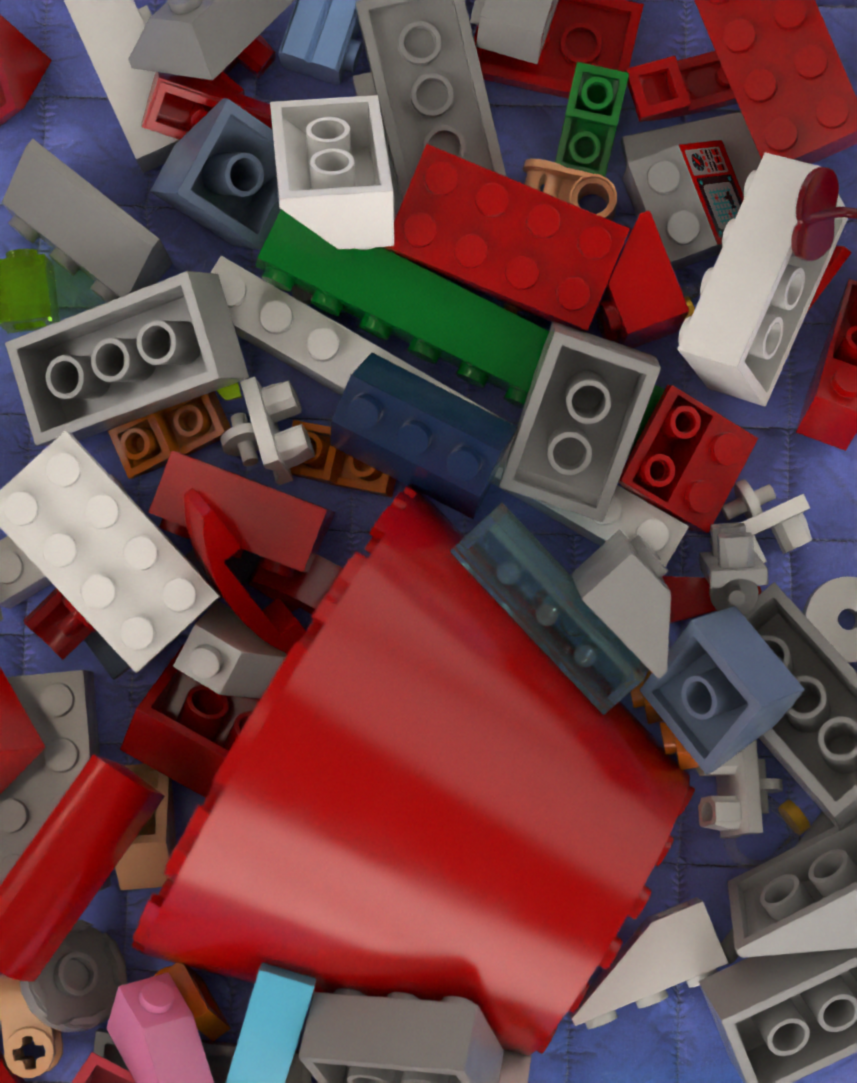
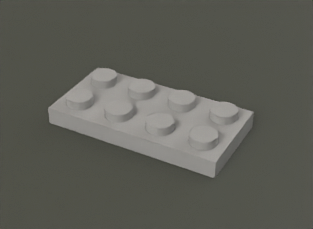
M465 0L356 1L355 8L375 92L379 98L382 122L401 202L404 199L426 143L506 176Z

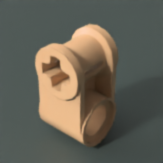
M525 160L523 165V171L527 174L525 185L539 191L541 186L544 185V193L578 207L579 200L589 194L598 195L605 200L607 207L602 212L597 213V215L613 221L617 204V192L614 184L608 178L600 174L567 168L548 160Z
M0 974V1021L4 1058L7 1067L13 1074L21 1078L40 1076L44 1072L52 1070L59 1063L63 1055L62 1032L46 1026L30 1011L21 993L20 981ZM32 1039L35 1045H44L45 1055L37 1058L36 1063L33 1056H25L23 1052V1047L32 1043Z

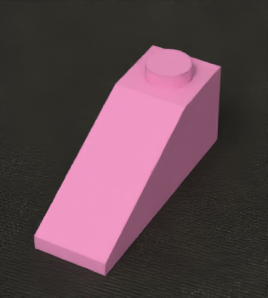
M169 972L118 986L106 1029L135 1083H214L193 1014Z

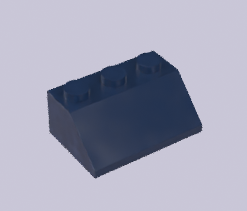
M371 352L350 375L331 420L330 445L474 519L518 427Z

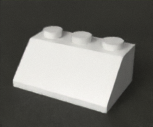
M378 95L270 102L280 208L337 249L356 248L368 250L374 247L394 246L393 187Z

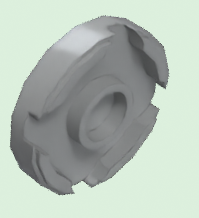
M83 920L76 922L35 982L20 981L21 993L30 1011L46 1026L65 1033L86 1031L108 1020L118 986L127 984L125 959L116 941L106 932L102 934L96 928L91 927L94 924Z

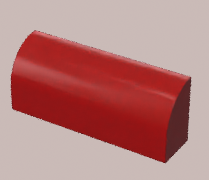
M93 754L1 883V974L18 981L35 982L165 797V795L123 764Z

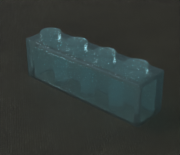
M502 502L450 550L455 558L603 715L645 679L649 671L645 664L585 604L579 595L573 577Z

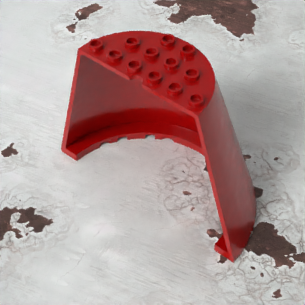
M407 485L403 492L400 491L391 505L384 510L369 532V535L373 537L364 550L371 553L370 556L367 558L356 551L353 557L349 559L333 586L311 618L314 620L300 641L295 642L216 773L211 791L203 805H198L183 836L169 858L163 873L169 878L166 879L159 894L153 893L148 900L138 922L139 925L134 932L132 938L134 941L131 946L140 953L150 957L184 964L188 967L253 984L256 982L261 963L316 978L313 992L334 994L336 989L348 988L357 990L366 996L385 998L390 993L402 992L413 995L419 1000L439 1002L448 996L462 997L478 1005L503 1049L524 1055H531L535 1051L542 1054L551 1042L558 1024L568 1011L574 1013L582 1002L590 985L588 980L597 966L607 970L615 959L623 943V940L618 937L617 933L626 917L629 916L636 920L644 909L652 893V890L647 888L645 883L654 866L658 867L671 848L674 838L670 836L677 817L683 813L690 802L695 788L689 785L690 774L686 770L679 768L678 762L671 754H665L664 747L434 503L425 494Z

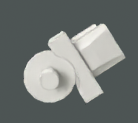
M255 376L241 381L240 384L251 423H248L245 413L232 415L230 419L233 427L225 431L220 438L223 451L228 455L241 456L244 466H253L258 463L256 451L259 450L263 466L266 469L273 470L275 481L278 485L293 481L290 468L315 457L310 437L302 424L281 432L277 424L278 421L302 413L296 390L289 380L262 387Z
M745 479L735 482L733 488L737 499L723 505L722 512L727 520L744 513L747 520L741 523L745 524L746 532H750L753 535L754 551L763 563L767 561L755 535L771 528L783 554L812 541L808 523L803 514L810 509L804 494L762 512L761 505L776 499L772 486L768 484L753 491Z
M757 740L710 774L706 775L700 767L696 768L699 776H716L717 796L703 797L698 805L699 825L701 827L720 831V838H737L742 835L763 833L762 814L769 813L768 794L783 791L782 779L766 778L765 759H758Z

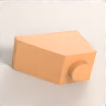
M146 764L124 765L165 795V797L115 867L120 891L162 887L166 879L169 878L163 874L166 869L165 866L177 846L172 779Z

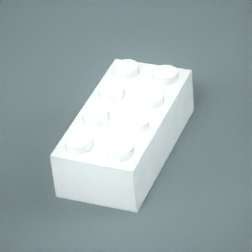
M765 152L758 169L753 170L749 174L744 186L742 205L736 218L731 219L724 229L722 250L714 267H710L704 274L700 287L701 297L693 315L684 320L678 337L679 346L677 350L708 389L766 407L848 218L844 217L834 218L833 242L830 249L821 258L807 261L794 255L791 247L793 228L797 224L795 213L798 194L807 175L813 169L821 166ZM838 194L836 207H845Z
M64 431L0 490V528L136 673L141 671L221 597L220 593L79 441L67 431Z

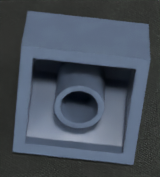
M223 98L174 145L150 192L232 246L262 249L281 210L279 206L272 129L228 98Z
M732 606L691 620L668 651L667 672L660 679L652 673L641 687L640 692L707 775L717 770L775 726L805 689L736 606Z

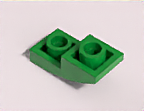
M577 62L555 163L567 168L600 174L606 177L629 73Z

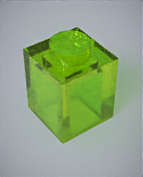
M15 249L6 252V258L0 259V326L7 333L38 330L59 322L54 266L45 254H38V251L35 249Z

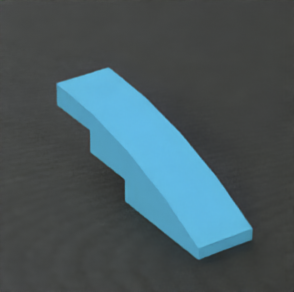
M261 963L226 1083H285L315 987L316 978Z

